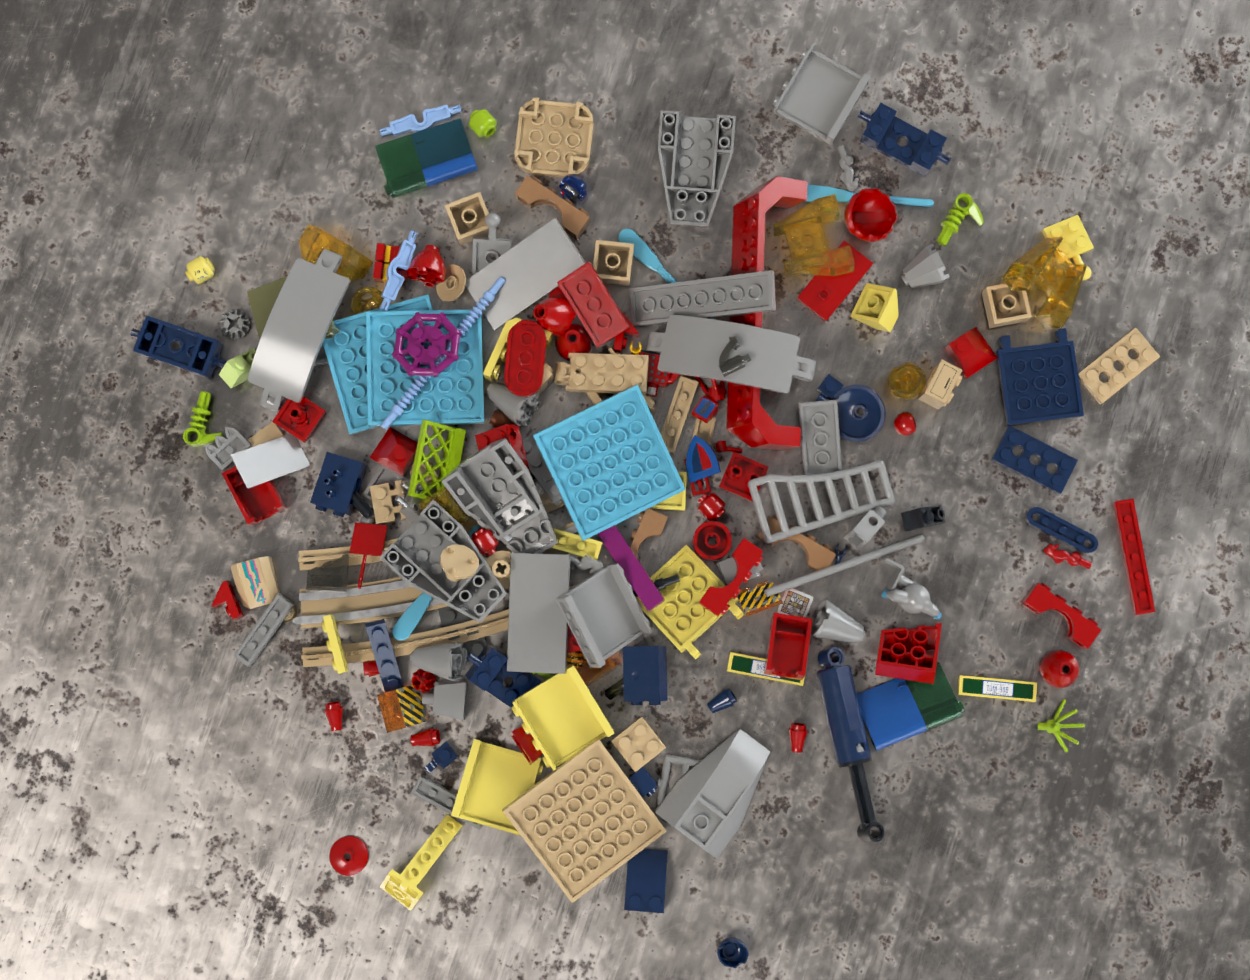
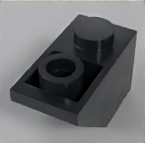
M941 505L922 507L901 513L905 532L946 523Z

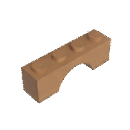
M527 175L514 193L515 198L530 209L541 204H548L558 209L562 215L561 226L567 234L578 240L590 223L589 214L584 209L575 208L569 199L565 197L563 199L560 198L551 187L547 189L536 177L531 178Z
M646 509L645 512L642 511L637 521L640 522L638 530L634 529L630 537L633 540L630 548L637 559L639 546L644 540L652 536H661L668 519L667 516L651 509Z
M768 516L767 523L771 535L781 532L777 516ZM760 529L756 538L765 542L762 530ZM797 534L767 543L772 547L786 540L798 543L806 553V566L815 571L829 567L836 556L832 547L826 544L821 546L816 543V538L808 534L806 537L802 534Z

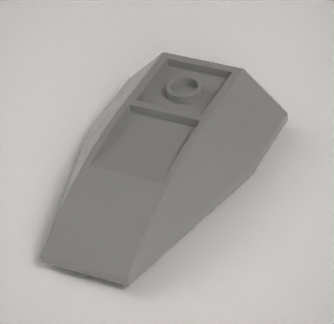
M660 111L658 154L671 225L709 226L733 155L736 116L717 115V119L679 116L678 111Z
M434 500L429 503L420 513V516L396 542L392 543L379 557L407 584L479 623L507 595L463 526ZM454 544L470 548L479 559V567L476 573L470 578L461 579L457 582L449 580L446 572L443 571L440 565L442 551Z
M739 728L678 779L655 813L706 852L718 858L741 826L770 751Z

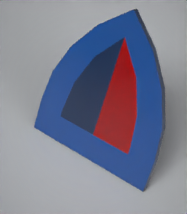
M694 435L689 445L686 459L689 483L721 472L717 456L712 447L704 439Z

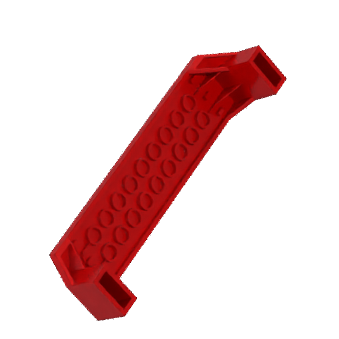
M776 176L758 186L733 206L731 275L764 271L765 212L772 206L790 209L806 201L807 181ZM762 312L730 316V322L762 328ZM728 382L726 429L751 448L787 450L800 447L801 427L776 425L760 405V388Z

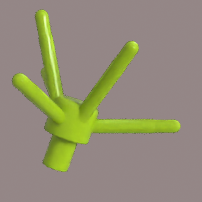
M1063 699L1053 719H1048L1047 722H1038V730H1047L1048 733H1053L1064 751L1068 752L1060 736L1076 745L1079 744V741L1061 732L1060 728H1083L1085 724H1060L1061 721L1078 712L1077 709H1074L1059 717L1066 703V700Z

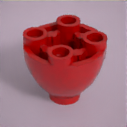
M426 245L425 249L420 251L411 261L407 277L411 280L423 282L426 287H435V284L443 283L446 269L444 260L439 253L440 249L434 245Z
M558 297L543 300L533 310L536 322L543 329L552 332V335L562 336L569 329L576 315L570 303L564 298Z
M571 324L562 336H556L555 339L556 351L561 358L570 361L569 353H590L593 341L585 327L579 324ZM572 335L576 336L577 339L572 342L569 340V337Z
M1053 650L1047 653L1039 665V671L1043 680L1055 688H1065L1072 685L1080 672L1079 663L1075 656L1064 650ZM1067 665V673H1064L1062 670L1063 666Z

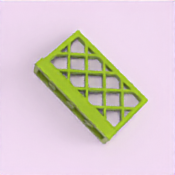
M422 420L407 496L428 501L434 500L438 504L452 505L453 496L441 481L460 464L466 430ZM428 425L434 431V434L430 437L426 433ZM445 430L448 431L446 441L441 436V433ZM437 437L440 445L434 448L431 441ZM427 444L431 452L425 456L423 447ZM441 449L444 451L442 460H440L437 454ZM433 456L437 464L430 467L427 460ZM424 463L427 471L421 475L419 468ZM439 467L441 471L437 479L433 471ZM430 474L433 483L427 487L424 478ZM420 482L424 490L417 494L415 489L416 485ZM434 486H435L436 489H437L436 497H435V498L432 496V494H431L430 491H429V490H431Z

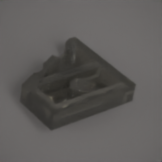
M342 555L337 560L326 562L321 567L308 570L307 592L347 593L349 555Z

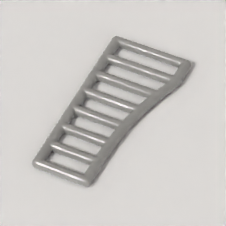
M883 460L826 474H768L748 482L766 543L788 538L868 512L870 509L875 510L877 506L884 507L895 502ZM878 468L886 498L876 501L868 471ZM857 474L861 475L869 502L862 506L858 505L850 476ZM843 478L852 508L841 512L832 481ZM775 482L787 483L799 526L788 528ZM814 482H825L834 515L823 516ZM765 483L768 485L781 528V532L772 535L757 486ZM795 483H806L817 520L806 523Z

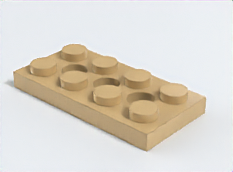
M1134 328L1079 372V380L1101 405L1156 361L1160 355L1138 329ZM1130 349L1136 351V359H1131L1128 356ZM1115 361L1121 362L1123 366L1121 371L1114 369L1113 364ZM1100 373H1105L1108 376L1106 383L1100 381Z

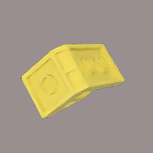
M516 317L506 321L483 372L487 381L492 383L495 379H499L502 372L500 367L502 362L506 360L509 330L522 319ZM544 329L547 338L546 348L551 347L554 339L552 332Z

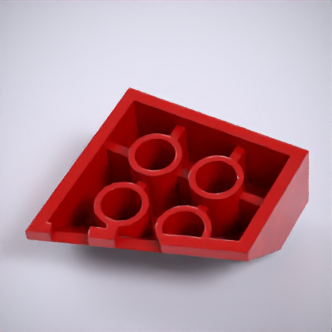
M935 623V626L927 627L925 625H918L917 628L910 629L902 627L881 630L875 675L934 684L942 623Z

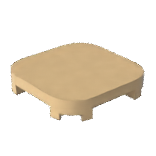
M532 98L531 101L525 103L519 110L514 150L518 167L523 172L531 175L568 179L583 175L590 162L593 114L584 106V103L576 102L574 104Z

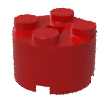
M709 521L701 524L696 529L692 544L694 551L699 557L707 561H716L728 553L731 548L732 537L729 529L724 524ZM708 537H710V538L715 537V538H716V540H715L716 545H714V544L709 545V544H708L709 540H708L707 538H708Z

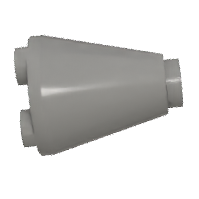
M492 382L486 391L489 399L519 427H527L531 422L533 413L541 407V401H539L537 393L529 397H519L512 394L506 387V384Z

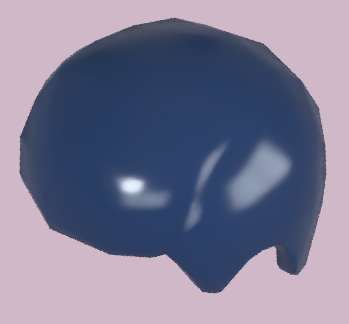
M736 937L726 938L717 947L718 959L724 966L737 968V966L747 962L749 953L746 945Z

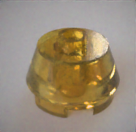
M906 362L897 368L894 367L888 378V387L891 393L904 400H913L919 397L926 384L924 371L916 364Z

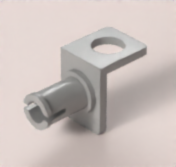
M887 557L880 558L883 562L896 568L886 586L887 590H894L896 585L904 588L910 584H917L915 581L903 576L905 567Z

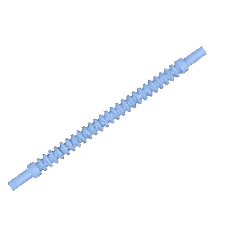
M499 277L489 291L483 293V298H479L480 302H476L477 306H473V311H469L470 315H466V319L462 320V324L459 323V328L456 327L463 336H465V331L468 332V328L472 327L471 324L475 323V319H479L478 315H482V310H486L485 306H489L488 303L495 299V294L506 282L503 278ZM451 341L447 342L446 351H450ZM440 357L437 360L436 366L444 360V357ZM418 375L419 378L414 379L415 383H411L412 387H408V391L404 392L405 395L401 396L402 399L397 400L398 404L392 406V411L380 425L382 428L387 430L396 417L402 415L403 409L407 408L406 405L411 403V399L414 400L413 396L417 395V391H421L420 387H424V382L427 383V379L431 378V376Z

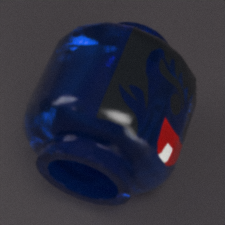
M574 174L566 175L559 185L560 194L572 203L578 200L583 201L588 193L586 191V182Z

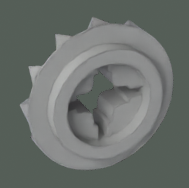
M238 309L229 310L224 313L219 321V329L229 339L244 337L250 328L248 316ZM229 320H238L237 324L239 325L240 329L236 327L230 328L232 324Z

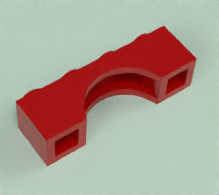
M743 538L732 554L737 566L734 580L725 587L716 588L710 586L698 604L717 617L720 614L724 615L730 607L727 603L731 597L735 599L740 593L741 589L738 588L742 582L746 583L753 574L750 572L754 565L758 567L764 557L761 556L763 551Z
M1044 583L1033 584L1020 603L1035 614H1040L1049 609L1061 613L1068 623L1069 631L1067 637L1081 648L1088 649L1101 632V629L1097 627L1098 623L1091 618L1086 619L1081 615L1083 612L1074 606L1071 608L1066 604L1067 600L1062 596L1052 594L1050 592L1051 589Z

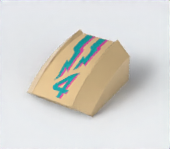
M259 557L231 565L235 585L243 606L253 609L271 604L276 595L280 593L271 557Z

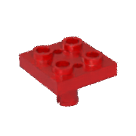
M305 397L299 403L287 399L272 422L306 443L326 411Z

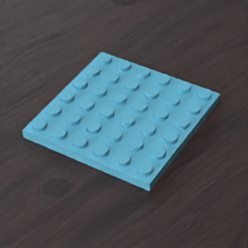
M428 294L395 303L388 307V311L433 310ZM378 308L367 312H378L383 310ZM366 312L335 320L334 325L340 330V333L335 334L333 338L323 340V346L350 435L380 427L368 426Z
M473 310L366 312L368 426H380L392 411V406L398 404L397 400H401V396L405 395L404 392L408 391V387H412L411 383H415L414 379L419 378L418 375L413 377L407 375V371L396 359H393L392 353L394 352L396 339L395 330L410 320L416 312L426 314H440L442 312L446 314L448 320L455 327L459 328V323L462 324V320L466 319V315H470L469 311ZM480 314L478 315L479 319H475V323L471 324L472 327L468 328L469 331H465V336L462 335V340H459L458 360L438 374V377L431 376V378H428V382H424V387H420L421 391H417V395L413 396L414 400H410L411 403L406 405L407 408L403 409L402 415H398L390 426L421 425L422 420L443 425L484 424L482 316ZM423 321L424 326H434L436 323L435 321ZM418 323L415 326H413L409 331H407V333L411 334L413 329L418 328ZM444 326L440 329L444 335L450 333ZM403 338L402 350L407 349L408 340ZM429 341L423 344L425 349L432 345ZM410 355L405 357L410 364H413L415 361ZM420 364L419 368H425V366L429 365Z
M634 385L532 435L582 541L686 490L638 385Z

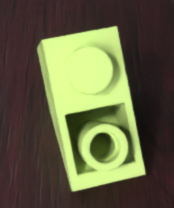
M254 348L228 360L222 368L219 376L230 388L248 379L256 353Z

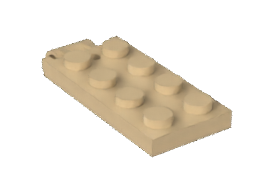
M569 353L570 364L565 362L556 363L554 383L566 385V391L620 393L634 385H638L642 394L647 393L648 355Z

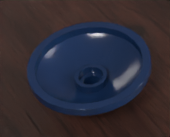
M856 384L844 387L835 394L832 400H837L839 433L841 437L853 442H863L873 438L880 432L885 422L886 411L884 403L877 392L867 386ZM859 408L863 409V415L859 413Z

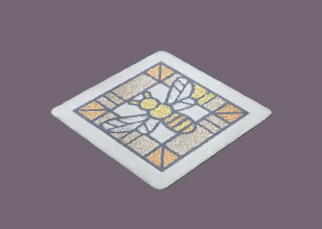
M793 588L786 590L777 613L806 618L814 597Z

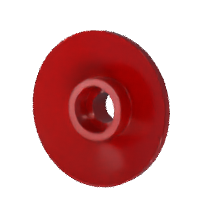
M345 836L338 839L332 845L329 853L333 869L345 876H352L361 872L369 858L365 843L354 836ZM346 853L351 855L350 860L345 859L344 855Z

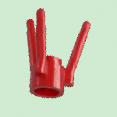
M694 376L705 396L716 402L726 399L725 394L727 393L724 381H720V385H717L716 380L711 379L713 386L709 387L708 392L700 377Z

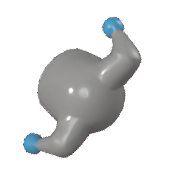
M910 584L902 590L894 589L882 592L883 598H889L894 602H898L902 610L907 613L918 614L923 612L935 619L941 618L942 614L939 612L938 607L930 601L928 590L920 584Z

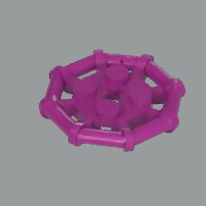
M416 312L410 320L395 330L396 339L394 352L392 353L393 359H396L407 371V375L411 377L414 375L438 377V374L459 358L458 348L462 335L461 331L457 330L448 320L446 314L442 312L440 314ZM423 321H435L436 323L434 326H424ZM418 323V328L413 329L411 334L407 333V331H409L413 326H415ZM444 326L450 333L444 335L440 329ZM403 338L408 340L407 349L402 350ZM429 341L432 345L425 349L423 344ZM448 341H451L450 351H446ZM410 355L415 361L413 364H410L405 357ZM444 356L447 357V358H445L441 363H439V364L436 366L435 363L438 362L437 360H438L440 357H441V358H443ZM420 364L430 365V368H419Z

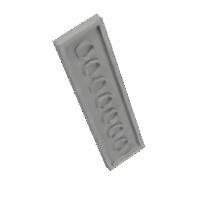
M769 270L630 288L631 323L634 327L667 323L669 315L715 318L775 311L774 271Z

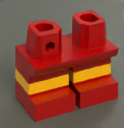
M377 243L373 273L375 282H387L386 272L388 265L397 257L400 246L394 247ZM396 268L398 274L403 276L405 280H409L407 277L408 269Z

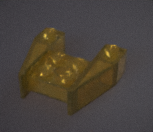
M835 194L815 199L773 225L774 237L785 235L791 260L783 262L784 273L837 276L854 271L855 262L850 245L830 250L823 224L839 221L840 210Z
M1063 237L1044 239L1013 262L1002 277V280L1012 291H1027L1034 283L1047 299L1035 317L1046 329H1062L1072 314L1087 267L1085 264L1073 265L1058 246L1062 242Z

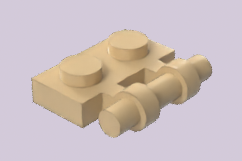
M402 480L395 481L396 489L391 490L390 483L370 486L376 524L396 521L395 513H400L401 520L408 519L400 512L402 506L399 504V506L394 507L392 500L393 496L398 495L405 499L406 489L401 486Z

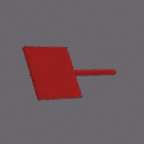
M355 522L349 553L363 555L358 589H361L367 555L381 556L383 554L387 525Z

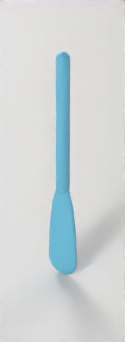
M807 185V200L805 202L844 203L848 202L856 193L826 186ZM890 196V201L894 204L932 207L934 205L931 199Z
M627 228L620 231L618 241L634 244L633 256L659 273L668 283L678 282L663 268L656 255L633 230Z
M474 525L472 527V529L468 533L470 538H472L470 536L472 533L480 529L479 525ZM423 592L407 608L392 629L395 639L405 640L410 636L432 599L431 596Z

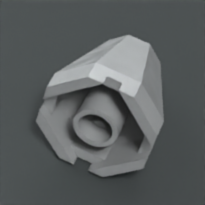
M933 243L925 247L902 270L904 275L901 276L906 286L910 285L911 288L944 283L950 280V276L946 273V268Z

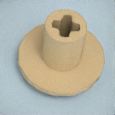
M454 544L442 551L440 565L443 571L446 572L447 578L457 582L461 579L470 578L476 573L479 567V559L470 548Z
M501 550L489 556L486 563L502 587L508 589L510 588L511 552Z

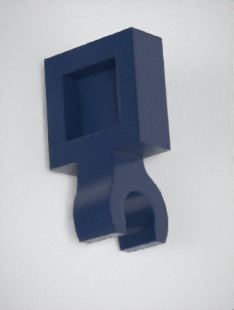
M828 374L817 388V391L821 394L816 401H824L827 398L832 400L844 385Z
M446 741L431 754L435 759L428 763L424 769L428 774L439 765L444 769L459 756Z

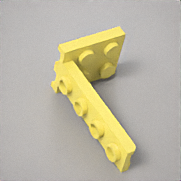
M447 814L403 872L399 874L391 869L380 888L412 911L424 894L416 886L459 832L462 825Z

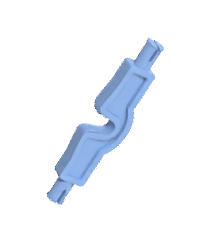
M459 104L448 108V105L426 109L422 112L424 118L422 123H418L415 115L410 114L390 122V126L379 129L381 137L392 133L394 136H398L411 131L416 133L431 129L434 124L450 120L451 115L462 112Z
M410 230L407 240L402 242L397 257L388 265L386 272L387 282L381 295L384 299L380 309L383 311H388L390 302L396 299L398 291L405 280L403 276L396 272V268L407 270L411 264L416 248L414 241L418 234Z

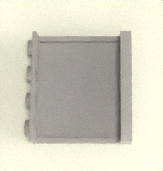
M812 44L809 49L805 48L800 57L803 60L800 65L796 64L793 68L791 80L787 79L784 83L782 95H777L773 105L775 107L773 113L832 145L866 88L871 76L865 73L863 76L858 75L814 50V44Z
M618 563L606 565L555 599L590 668L602 667L606 664L604 660L643 633L652 632L650 622L644 616L641 604L636 600L633 588L627 582L624 570Z

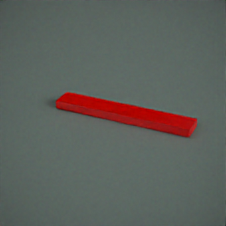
M1134 498L1114 501L1113 506L1134 615L1155 612Z

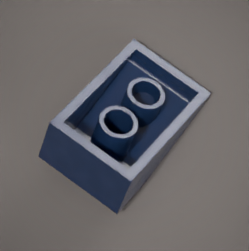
M644 848L628 861L624 910L664 913L668 850Z

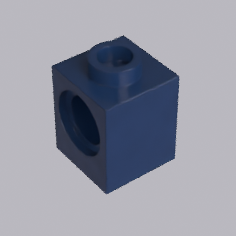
M644 766L628 777L642 797L645 795L650 797L657 791L655 787L658 783Z

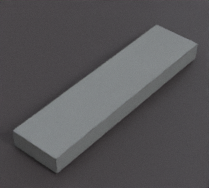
M278 593L239 647L234 657L247 667H251L295 604L281 593Z
M420 775L411 791L415 796L452 814L457 794ZM458 818L478 830L482 826V824Z

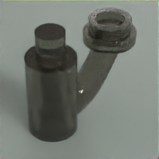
M735 336L729 337L730 341L719 358V368L724 377L746 367L745 363L751 361L749 354L743 356L739 354L728 360L731 350L733 348L737 350L740 347Z

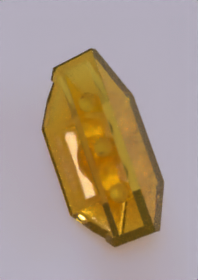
M308 225L299 239L302 259L310 263L316 264L324 249L343 256L336 274L346 277L350 281L364 279L373 264L370 259L355 248L317 227Z

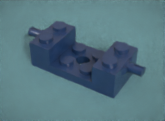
M881 102L872 115L862 110L860 111L857 118L867 122L866 130L860 140L861 143L925 177L937 160L946 165L950 162L951 158L941 153L947 137L932 129L927 134L895 117L897 111ZM904 138L907 141V145H898L897 139Z
M147 315L141 330L133 328L130 334L137 338L133 351L138 355L179 367L209 380L214 369L217 366L223 368L227 362L220 359V352L224 345L220 341ZM179 341L181 348L178 351H173L172 344Z
M488 643L478 657L472 652L469 653L471 657L468 655L466 657L467 660L473 663L465 674L466 678L509 707L514 706L512 703L514 699L543 682L530 672L507 671V656ZM512 677V684L504 686V678Z

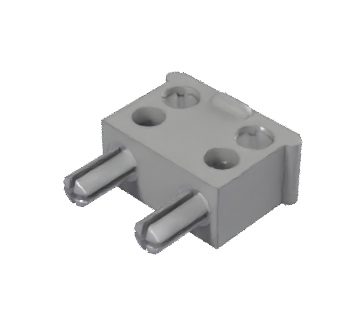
M404 480L401 486L407 490L405 499L398 495L395 500L402 506L400 512L413 523L431 501L407 496L410 484ZM418 484L416 485L415 493L419 494L424 489Z

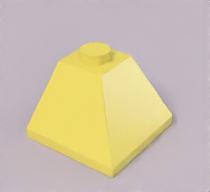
M866 283L851 317L872 328L891 333L899 316L897 290L895 288Z

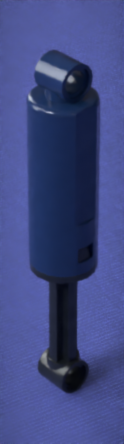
M837 647L824 649L819 652L817 657L819 665L824 668V670L817 671V678L838 768L848 766L861 822L857 829L859 839L863 842H879L884 837V828L875 818L863 763L872 761L851 667L848 664L841 666L844 661V654L841 649Z

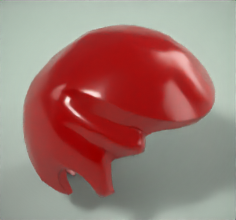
M865 188L859 191V193L854 194L848 201L844 211V221L848 230L858 239L867 242H877L887 238V234L893 230V225L897 221L898 215L895 212L896 206L890 201L889 195L882 193L876 188Z

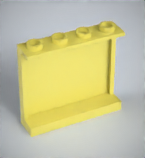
M574 664L567 667L566 674L557 673L512 701L514 706L511 708L516 717L520 716L524 722L521 724L527 734L531 733L534 738L532 740L534 747L537 751L541 749L544 754L542 759L547 768L551 766L553 771L556 770L557 766L570 759L596 738L601 740L606 736L610 737L614 734L613 728Z
M474 739L451 816L520 835L502 809L538 783L535 780L537 774L541 775L544 766V763H541L542 758H538L530 765L520 752Z

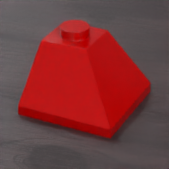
M977 327L964 333L945 347V350L956 366L962 369L961 373L966 379L997 359L996 354Z
M389 427L371 454L370 459L403 477L415 459L418 442Z

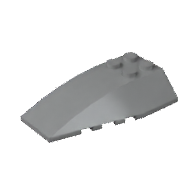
M506 438L489 444L460 463L442 479L441 482L468 516H472L477 520V523L483 528L490 529L493 536L506 544V547L513 553L541 554L558 543L529 469Z

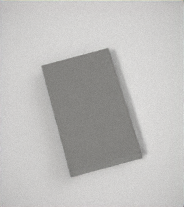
M553 218L466 280L465 286L474 300L480 302L479 298H483V293L489 291L499 277L506 281L495 294V299L488 303L489 306H485L486 310H482L493 329L497 330L506 321L513 319L559 287L557 283L559 280L586 262L557 218Z
M511 553L507 671L566 674L568 623L555 599L569 590L570 555Z

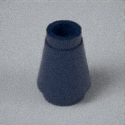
M730 688L727 690L723 689L707 705L710 711L715 713L734 706L737 699Z

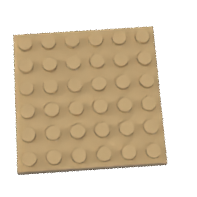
M596 738L502 809L503 813L571 903L575 902L667 832L599 738Z

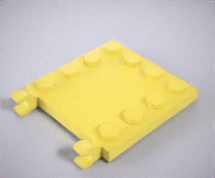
M685 545L650 577L654 583L659 578L665 579L678 574L680 582L666 586V589L659 591L665 601L649 612L639 597H636V600L640 602L641 610L681 653L686 649L696 660L701 653L692 643L722 616V614L718 617L698 604V602L710 586L720 588L726 585ZM731 597L727 603L730 606L728 610L739 620L744 616L741 609L735 604L739 599Z

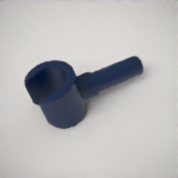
M839 543L836 545L835 554L837 556L835 565L840 563L842 557L846 555L847 545L844 551L838 549Z

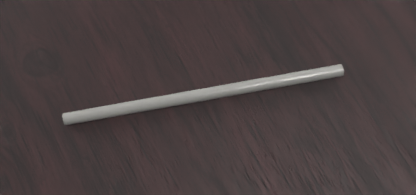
M920 534L765 589L764 593L766 597L893 553L923 542L925 540L924 536Z

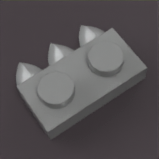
M225 427L228 439L222 436H215L218 448L213 445H205L208 457L221 470L233 461L231 454L246 450L251 445L238 430L231 427Z

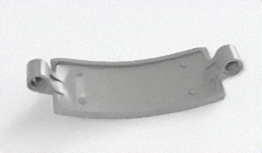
M324 249L316 264L297 258L269 315L248 375L250 383L264 388L261 406L278 413L284 398L297 403L301 402L323 340L350 283L348 278L336 274L343 256Z
M669 315L665 333L650 332L646 351L661 353L658 370L662 372L715 379L788 394L790 391L792 377L799 380L812 381L816 361L797 356L800 343L798 336L734 322L682 315Z

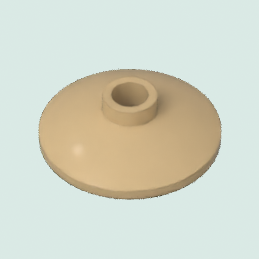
M455 264L445 267L446 276L444 282L436 284L439 298L446 302H452L459 298L466 285L464 270Z

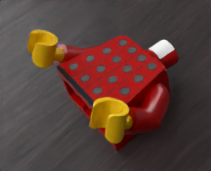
M632 341L630 343L631 355L649 356L647 393L645 395L657 397L658 387L666 388L667 385L673 384L681 374L659 371L658 363L661 353L641 350V342H639L638 348H634Z

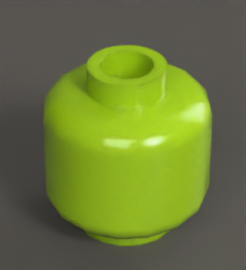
M486 109L475 110L470 115L469 127L478 137L488 138L496 131L497 121Z

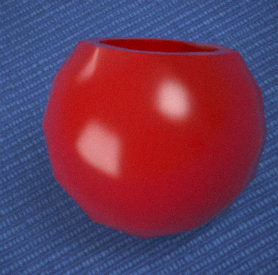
M902 412L896 416L894 428L898 434L909 436L916 431V422L912 413Z

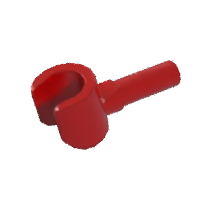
M717 441L715 443L716 450L720 453L727 451L742 453L743 451L741 448L727 447L726 441Z

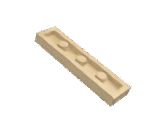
M680 376L661 431L663 441L668 452L674 454L699 383Z

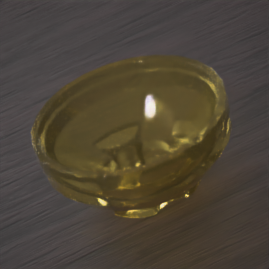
M364 287L357 290L351 298V308L354 314L380 308L384 299L381 297L382 292L374 287ZM369 293L372 295L368 300L361 299L363 294Z

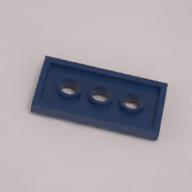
M1010 425L1007 426L991 458L992 461L1059 495L1062 493L1078 461ZM1014 446H1019L1022 449L1021 456L1013 454L1012 449ZM1031 455H1036L1039 458L1037 465L1030 463ZM1050 463L1056 466L1054 474H1050L1047 471V465Z

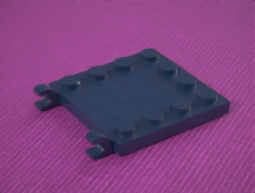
M1066 328L1055 331L1058 343L1011 348L1010 335H1004L999 338L1001 349L997 350L996 353L1007 426L1084 416L1074 341L1067 340Z

